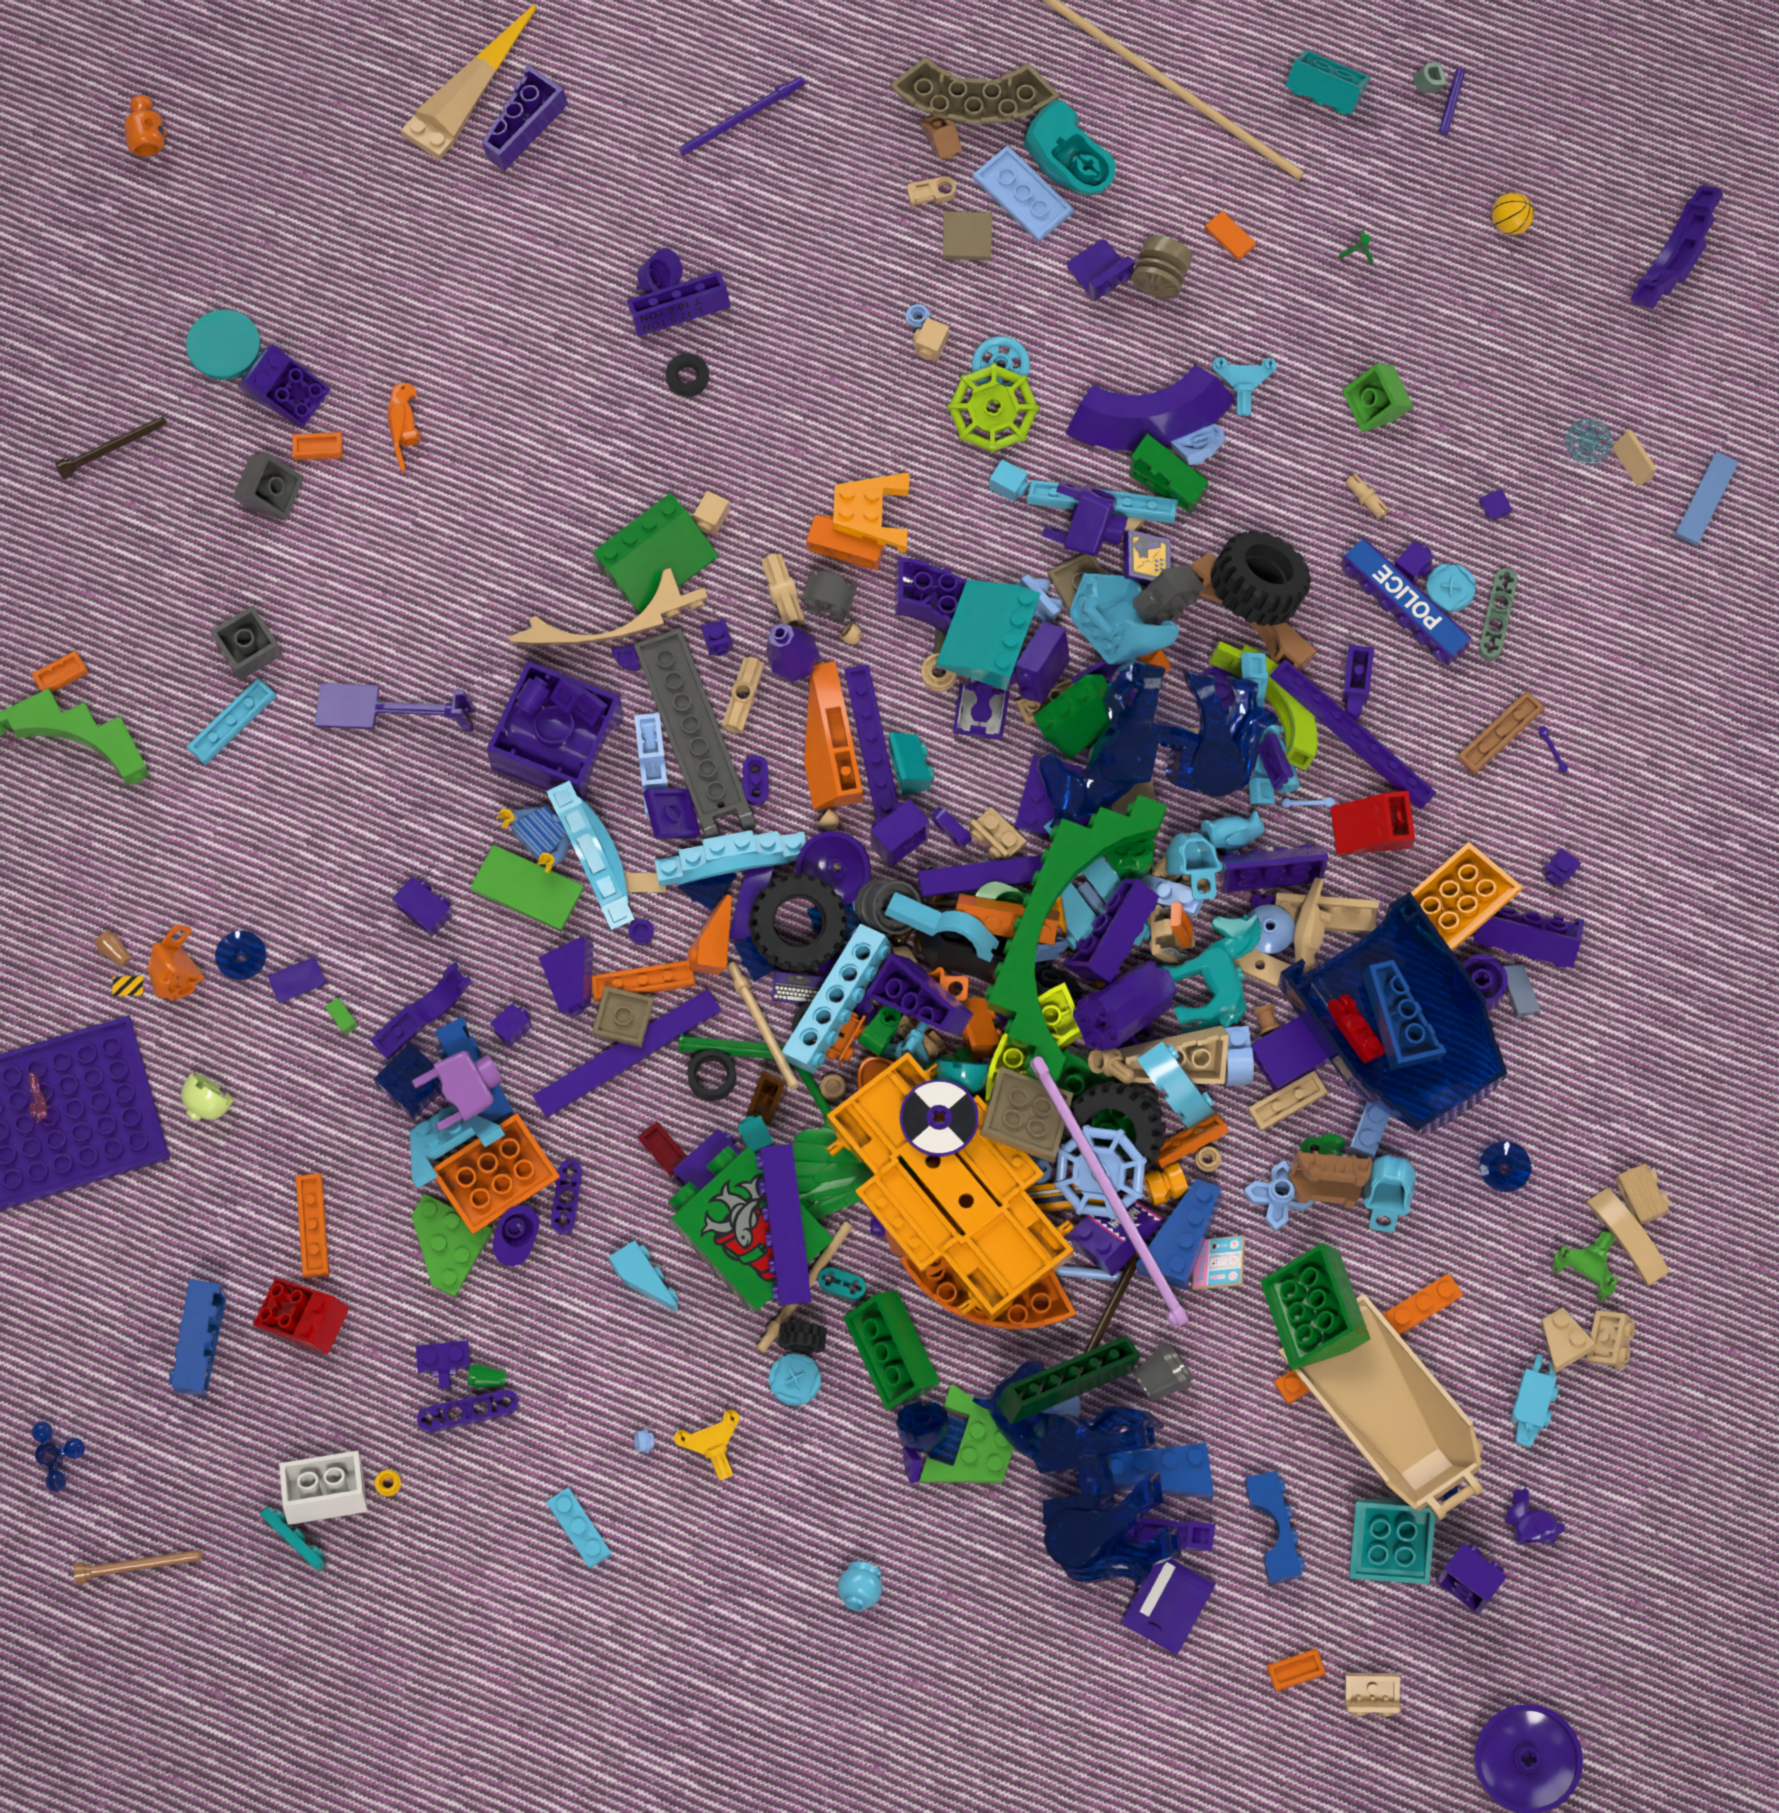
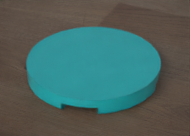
M216 310L205 314L193 324L187 336L186 348L194 368L211 379L229 380L245 374L246 370L253 365L260 354L261 341L256 326L247 316L233 310Z

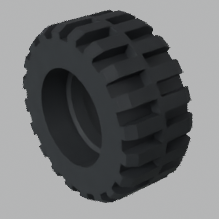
M1246 531L1231 537L1214 562L1210 574L1215 595L1223 601L1222 605L1226 609H1231L1235 616H1241L1249 623L1257 622V625L1261 626L1267 624L1269 626L1278 625L1293 617L1309 592L1311 576L1308 573L1307 563L1303 562L1302 555L1299 552L1296 553L1291 544H1286L1282 541V538L1270 536V533L1249 531L1247 533Z
M791 873L772 880L760 891L750 909L748 928L751 933V941L755 944L757 952L768 960L769 964L775 965L784 971L803 972L818 968L837 953L843 944L847 931L846 908L844 909L841 896L837 895L834 891L835 888L830 883L826 884L822 881V878L809 876L807 873ZM788 900H807L818 909L821 915V931L818 937L806 946L796 947L788 945L779 938L775 931L774 917L776 911Z
M1117 1080L1109 1081L1105 1084L1099 1083L1085 1091L1071 1104L1072 1107L1070 1109L1080 1129L1082 1130L1085 1125L1092 1127L1094 1117L1104 1109L1110 1108L1123 1112L1131 1119L1136 1130V1143L1134 1146L1147 1159L1144 1171L1149 1168L1160 1155V1149L1164 1146L1165 1142L1163 1133L1166 1131V1125L1161 1122V1117L1163 1116L1161 1108L1156 1109L1154 1106L1156 1100L1152 1096L1148 1098L1144 1095L1146 1090L1140 1086L1133 1088L1132 1083L1121 1084ZM1064 1126L1063 1134H1066L1063 1144L1072 1138L1066 1126ZM1078 1147L1072 1151L1077 1156L1081 1154ZM1127 1153L1122 1155L1125 1162L1132 1161ZM1134 1167L1127 1168L1126 1181L1130 1178L1133 1179Z

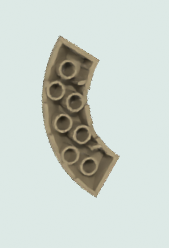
M925 57L890 84V88L901 98L920 110L942 119L969 124H992L1019 119L1041 110L1051 101L1060 98V95L1029 63L1011 73L1002 75L999 79L986 81V78L966 77L962 79L952 76L950 72L940 68Z

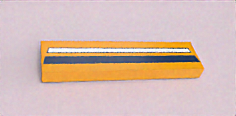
M1054 1183L1031 1186L1025 1191L1042 1212L1074 1209L1061 1191L1054 1187ZM1074 1183L1069 1184L1075 1194L1082 1200L1084 1196L1081 1193L1082 1190ZM1089 1198L1087 1204L1102 1206L1105 1205L1104 1200Z

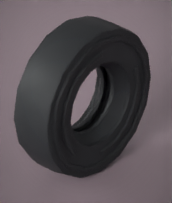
M691 353L680 354L674 357L669 362L665 371L666 382L670 390L682 397H694L700 394L709 382V368L705 361L698 355ZM688 367L694 369L697 377L693 382L684 383L679 380L678 374L681 369Z

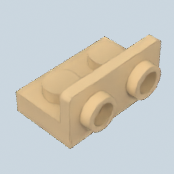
M992 807L977 820L973 819L970 822L969 830L971 837L980 844L982 842L989 848L987 849L988 853L997 861L999 859H1011L1027 844V841Z
M1596 1310L1591 1339L1596 1343L1595 1350L1587 1354L1586 1361L1591 1364L1614 1366L1617 1370L1624 1371L1625 1363L1627 1364L1630 1359V1338H1633L1635 1334L1633 1320L1625 1313Z

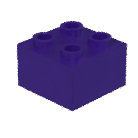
M911 799L905 803H898L891 810L892 813L885 819L883 817L879 818L871 826V847L889 868L893 867L929 839L930 821Z

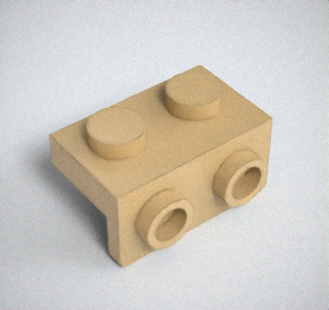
M1345 1673V1707L1347 1712H1351L1352 1715L1356 1716L1367 1715V1712H1376L1381 1716H1393L1394 1713L1401 1712L1399 1703L1400 1675L1398 1673Z

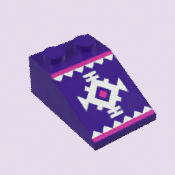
M1126 1192L1125 1194L1121 1195V1196L1119 1197L1120 1200H1121L1124 1196H1126L1128 1193ZM1138 1200L1126 1208L1144 1242L1164 1222L1161 1216ZM1087 1215L1068 1235L1077 1252L1112 1277L1136 1252L1118 1218L1111 1220L1109 1217Z

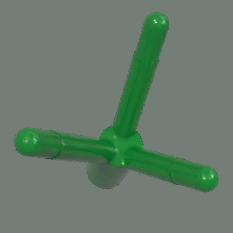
M1360 230L1358 244L1339 254V258H1343L1360 249L1364 250L1369 263L1372 264L1374 260L1368 249L1371 237L1365 234L1364 230Z

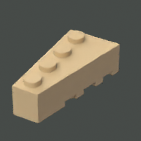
M1222 1026L1120 1048L1119 1051L1123 1057V1064L1133 1070L1135 1074V1079L1131 1083H1153L1137 1059L1163 1041L1167 1046L1173 1045L1180 1056L1176 1060L1194 1084H1224L1229 1034Z

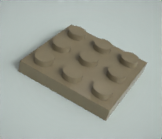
M1000 1067L996 1075L980 1136L1053 1163L1057 1156L1065 1126L1041 1081ZM1058 1088L1067 1106L1070 1108L1073 1093Z

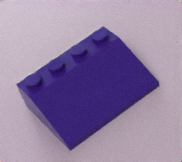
M1304 844L1297 849L1278 847L1268 852L1256 849L1249 851L1248 854L1238 855L1237 852L1225 853L1218 860L1223 864V869L1219 871L1221 893L1313 884L1316 877L1324 878L1329 859L1328 853L1321 846L1314 847L1312 844Z

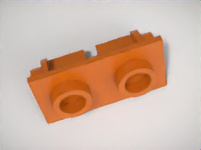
M852 1012L849 1022L843 1025L840 1033L845 1036L843 1038L838 1036L837 1042L829 1048L825 1055L831 1060H834L835 1057L838 1058V1066L840 1067L844 1060L847 1062L850 1060L855 1051V1048L852 1047L855 1040L860 1038L862 1032L867 1027L864 1025L866 1019L864 1015L860 1021L857 1019L859 1016Z

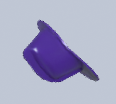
M662 248L653 254L637 271L639 284L636 286V289L643 290L648 294L678 284L683 272L678 255L669 248Z
M513 1206L505 1211L498 1220L492 1248L497 1260L505 1266H516L523 1263L532 1250L540 1223L538 1215L529 1206Z

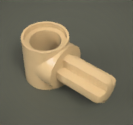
M1110 1048L1104 1051L1100 1049L1093 1050L1089 1054L1088 1065L1094 1073H1104L1108 1077L1115 1076L1124 1084H1130L1135 1079L1133 1070L1123 1064L1122 1054L1117 1048Z

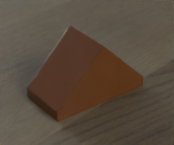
M763 1071L747 1115L754 1116L755 1118L761 1116L764 1123L770 1125L788 1092L787 1081Z

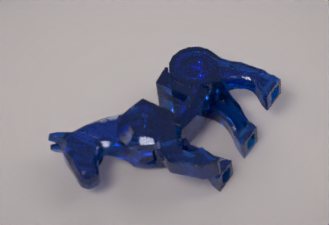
M1132 659L1117 668L1102 697L1108 726L1093 746L1091 758L1084 772L1078 774L1065 768L1062 761L1055 754L1051 753L1041 756L1037 762V770L1047 801L1055 814L1049 827L1053 829L1055 825L1059 826L1062 818L1069 821L1097 813L1100 807L1107 808L1128 793L1135 784L1151 782L1159 744L1162 747L1171 748L1165 779L1174 786L1196 793L1199 790L1211 797H1223L1234 791L1242 790L1253 776L1261 735L1267 727L1278 724L1279 719L1272 711L1257 706V682L1226 676L1233 699L1232 710L1226 715L1216 692L1215 677L1183 670L1187 687L1193 695L1199 711L1200 725L1198 733L1177 724L1155 721L1153 719L1157 710L1158 695L1166 668ZM1136 688L1138 690L1130 708L1126 702V696L1130 689Z
M1027 1360L1023 1362L1010 1375L1000 1381L988 1397L974 1396L972 1401L989 1411L1001 1434L1016 1450L1034 1461L1039 1474L1079 1472L1077 1484L1081 1490L1080 1495L1043 1500V1525L1046 1526L1044 1544L1047 1553L1054 1562L1062 1566L1067 1577L1077 1582L1087 1584L1114 1578H1128L1134 1582L1136 1588L1142 1586L1151 1573L1153 1565H1159L1166 1560L1182 1556L1178 1527H1165L1147 1543L1136 1541L1128 1533L1149 1510L1164 1503L1160 1472L1148 1473L1137 1483L1128 1496L1114 1506V1479L1110 1455L1145 1449H1157L1154 1431L1164 1428V1424L1149 1411L1120 1406H1109L1091 1421L1070 1414L1041 1411L1010 1424L996 1405L1004 1389L1012 1383L1045 1370L1044 1365L1039 1361ZM1123 1427L1129 1428V1430L1120 1432Z

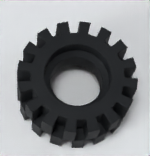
M783 1322L780 1324L778 1346L793 1352L800 1351V1353L824 1352L827 1328L821 1325L817 1326L818 1324L814 1323L809 1324L808 1322Z

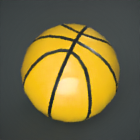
M1510 192L1500 196L1494 203L1491 212L1495 227L1500 232L1508 235H1517L1525 232L1531 226L1535 215L1534 206L1530 199L1518 192Z

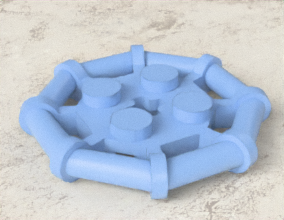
M1090 1125L1083 1126L1081 1131L1103 1170L1106 1171V1175L1116 1193L1120 1190L1128 1193L1121 1199L1125 1209L1136 1200L1142 1199L1144 1196V1192H1142L1144 1169L1147 1159L1140 1154L1124 1134L1125 1131L1122 1129L1118 1131L1090 1127ZM1073 1138L1064 1145L1059 1146L1056 1181L1053 1182L1054 1187L1061 1191L1079 1216L1087 1214L1109 1217L1111 1220L1117 1219L1082 1154L1077 1156L1072 1153L1077 1148ZM1093 1138L1113 1140L1110 1147L1095 1145ZM1118 1144L1121 1145L1132 1161L1125 1162L1122 1155L1115 1150ZM1068 1160L1074 1162L1073 1176L1070 1178H1066ZM1134 1167L1133 1186L1126 1184L1127 1168ZM1074 1183L1082 1190L1081 1193L1084 1195L1082 1200L1075 1194L1069 1184ZM1089 1198L1104 1200L1106 1207L1090 1205L1087 1202Z

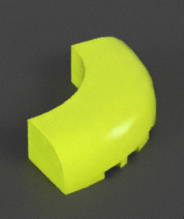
M1065 982L1038 997L1047 1028L1061 1051L1075 1040L1083 1037L1073 1018V1010L1076 1007ZM1005 1033L999 1042L989 1068L985 1099L987 1107L999 1068L1004 1067L1027 1076L1028 1069L1024 1068L1029 1053L1034 1054L1008 1044V1035Z

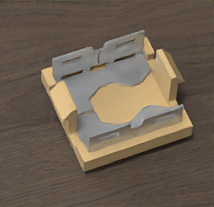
M1156 904L1155 910L1148 918L1151 928L1149 946L1152 955L1171 965H1182L1183 961L1191 960L1192 958L1185 954H1179V950L1195 947L1194 931L1192 933L1191 947L1182 948L1170 927L1171 907L1163 908Z

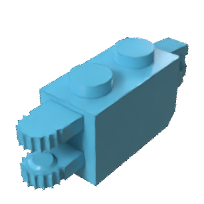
M1540 1354L1536 1355L1532 1370L1525 1369L1522 1375L1510 1418L1513 1424L1517 1426L1515 1444L1531 1448L1537 1433H1540L1543 1426L1548 1427L1552 1412L1548 1411L1550 1401L1555 1402L1559 1387L1555 1386L1557 1378L1552 1369V1361L1548 1368V1375L1539 1373L1543 1362V1355Z

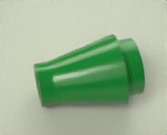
M480 1363L469 1365L467 1385L473 1386V1389L505 1386L506 1371Z

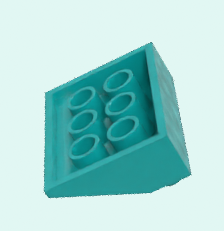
M967 580L935 666L1007 691L1015 664L1018 661L1036 612L1041 593L1014 584Z

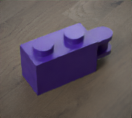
M1349 645L1346 656L1341 702L1347 703L1346 713L1354 720L1360 717L1362 706L1367 705L1374 655V648Z

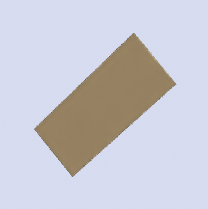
M625 873L628 892H666V885L659 887L657 873Z

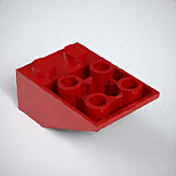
M1409 791L1382 793L1330 807L1337 856L1411 849L1413 847L1415 833Z
M275 1278L253 1325L302 1347L328 1355L350 1308L332 1295Z

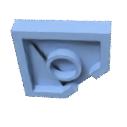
M1214 423L1171 441L1173 451L1188 465H1198L1203 463L1206 458L1213 456L1226 438L1224 431Z

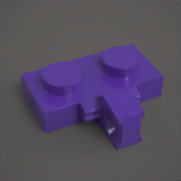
M468 1340L416 1346L418 1374L432 1372L433 1377H439V1388H441V1391L451 1390L450 1375H456V1370L469 1369V1365H471Z

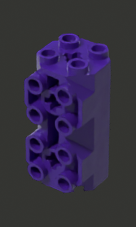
M1153 961L1138 964L1126 972L1119 973L1111 983H1105V987L1100 991L1090 993L1079 1000L1077 1008L1073 1010V1018L1080 1029L1085 1044L1092 1049L1098 1048L1102 1051L1117 1047L1170 1009L1173 1005L1172 999L1177 993V988L1170 972L1165 968L1159 969L1155 967L1157 964Z

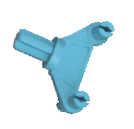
M1223 357L1216 358L1212 363L1214 372L1233 388L1234 393H1237L1236 413L1239 416H1249L1251 414V393H1254L1255 388L1273 374L1277 368V363L1273 358L1265 359L1261 366L1228 365Z
M919 1020L916 1028L910 1030L904 1041H900L899 1044L889 1043L881 1057L896 1058L898 1060L909 1052L923 1070L926 1069V1064L930 1063L931 1060L922 1042L924 1040V1033L929 1025ZM938 1054L935 1061L943 1060L944 1055Z

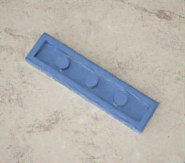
M1716 451L1675 534L1676 537L1698 546L1739 461Z

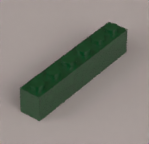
M1127 1335L1006 1386L996 1405L1010 1424L1016 1423L1131 1373L1141 1354Z

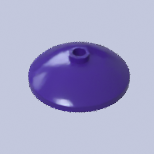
M825 831L813 836L803 845L796 862V874L807 873L809 876L822 878V881L826 884L830 883L835 888L834 891L837 895L841 896L842 904L845 906L855 901L858 891L864 884L869 882L871 864L867 851L856 838L841 831ZM836 863H840L842 866L840 872L835 869Z

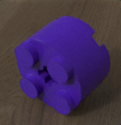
M1479 954L1469 957L1459 967L1453 983V992L1460 1007L1473 1012H1487L1496 1008L1502 1000L1508 985L1506 969L1489 955ZM1481 981V984L1484 986H1479V983L1476 982Z

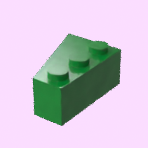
M1149 434L1145 436L1131 456L1129 477L1160 496L1177 499L1178 507L1192 514L1208 489L1209 482L1201 473L1194 471Z

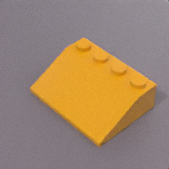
M1468 842L1395 906L1398 922L1415 937L1450 954L1523 890V887Z

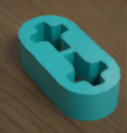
M832 1267L824 1268L818 1275L819 1287L826 1293L850 1301H859L866 1294L865 1281L857 1275ZM830 1274H833L834 1280L840 1282V1285L831 1283L830 1286H827L823 1277L828 1278ZM854 1282L858 1283L861 1292L856 1291L855 1294H851L850 1288L844 1286V1284L853 1286Z

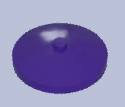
M1524 1704L1500 1711L1482 1728L1474 1747V1768L1481 1787L1496 1804L1515 1813H1545L1558 1807L1574 1792L1582 1774V1749L1574 1730L1560 1715L1541 1706Z

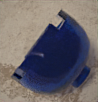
M915 1402L899 1411L896 1421L899 1439L907 1448L917 1452H929L937 1449L944 1443L949 1433L948 1412L943 1406L934 1402H930L931 1406H922V1402Z

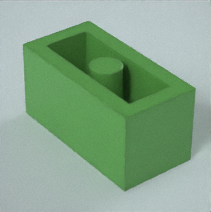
M339 997L325 1006L327 1012L344 1036L358 1027Z

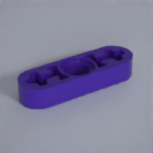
M575 1160L562 1162L558 1169L560 1178L556 1182L551 1216L552 1228L558 1235H568L575 1227L582 1182V1169ZM569 1167H574V1171L577 1172L571 1178V1184L576 1185V1187L567 1185V1174L563 1172L568 1171ZM564 1191H570L574 1194V1200L569 1204H563L559 1200L560 1194ZM562 1210H572V1212H566V1219L570 1224H565L564 1228H560L556 1221H561Z

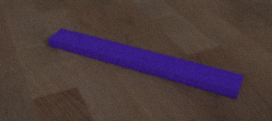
M1285 659L1271 673L1270 677L1397 790L1409 791L1410 801L1420 810L1434 797L1436 792L1290 662Z
M868 664L844 669L875 819L878 820L881 817L885 819L892 813L891 810L898 804V798Z
M706 989L650 1023L647 1027L642 1048L618 1043L533 1095V1098L547 1119L680 1038L681 1033L686 1034L721 1012V1008L709 990Z

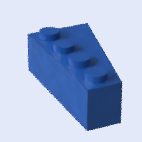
M1394 960L1369 965L1362 972V976L1390 1070L1440 1059L1447 1051L1443 1044L1440 1045L1435 1036L1436 1032L1422 1014L1421 1006L1411 995L1410 988Z
M463 1017L435 1031L440 1045L436 1049L442 1060L461 1051L468 1052L473 1062L482 1058L474 1037H470L467 1024ZM498 1084L489 1089L493 1096L492 1105L478 1114V1116L497 1125L514 1115L513 1109Z
M1196 1179L1148 1246V1250L1168 1285L1187 1290L1222 1199L1221 1187ZM1139 1259L1136 1263L1137 1274L1151 1278L1141 1259Z
M189 1279L184 1313L180 1324L179 1343L176 1344L174 1354L176 1359L175 1369H171L169 1384H172V1388L176 1393L207 1397L227 1299L225 1291L218 1283Z
M1206 1443L1101 1456L1100 1466L1104 1488L1213 1500L1214 1490Z

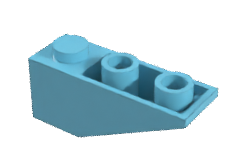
M634 1240L608 1257L611 1266L624 1285L674 1312L678 1311L676 1303L679 1301L678 1296L671 1287L669 1289L665 1287L662 1282L665 1277L658 1266L653 1268L648 1261L651 1256L644 1245L639 1247Z

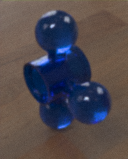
M44 1421L37 1422L31 1431L34 1440L40 1442L35 1451V1459L42 1468L49 1472L45 1479L46 1487L52 1492H59L65 1488L67 1483L65 1475L57 1470L62 1465L63 1457L67 1456L71 1459L80 1458L85 1452V1444L79 1438H71L65 1443L64 1447L58 1449L49 1441L53 1434L51 1425ZM46 1452H55V1457L52 1461L43 1462V1456Z

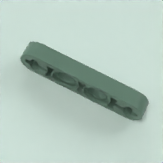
M1508 568L1497 572L1491 591L1479 645V655L1486 661H1494L1499 658L1505 639L1517 585L1516 573ZM1504 576L1509 577L1506 592L1501 591ZM1497 598L1505 599L1507 607L1504 609L1497 608L1494 605V600ZM1491 621H1499L1502 624V629L1497 632L1492 631L1489 628V623ZM1490 638L1495 639L1493 645L1495 650L1492 653H1488L1486 648L1489 645Z

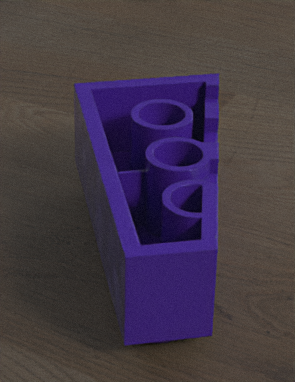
M1125 878L1106 903L1105 907L1108 910L1098 918H1095L1091 924L1093 926L1092 932L1085 940L1083 938L1079 940L1076 944L1078 951L1072 959L1067 957L1063 965L1083 980L1111 983L1119 974L1122 962L1130 954L1131 946L1142 933L1144 923L1155 910L1156 902L1160 896L1138 879Z

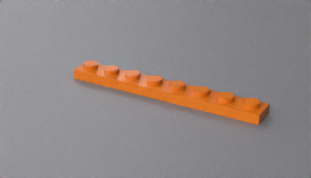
M1448 1273L1382 1315L1400 1336L1463 1297V1293ZM1293 1370L1273 1383L1287 1405L1310 1392Z

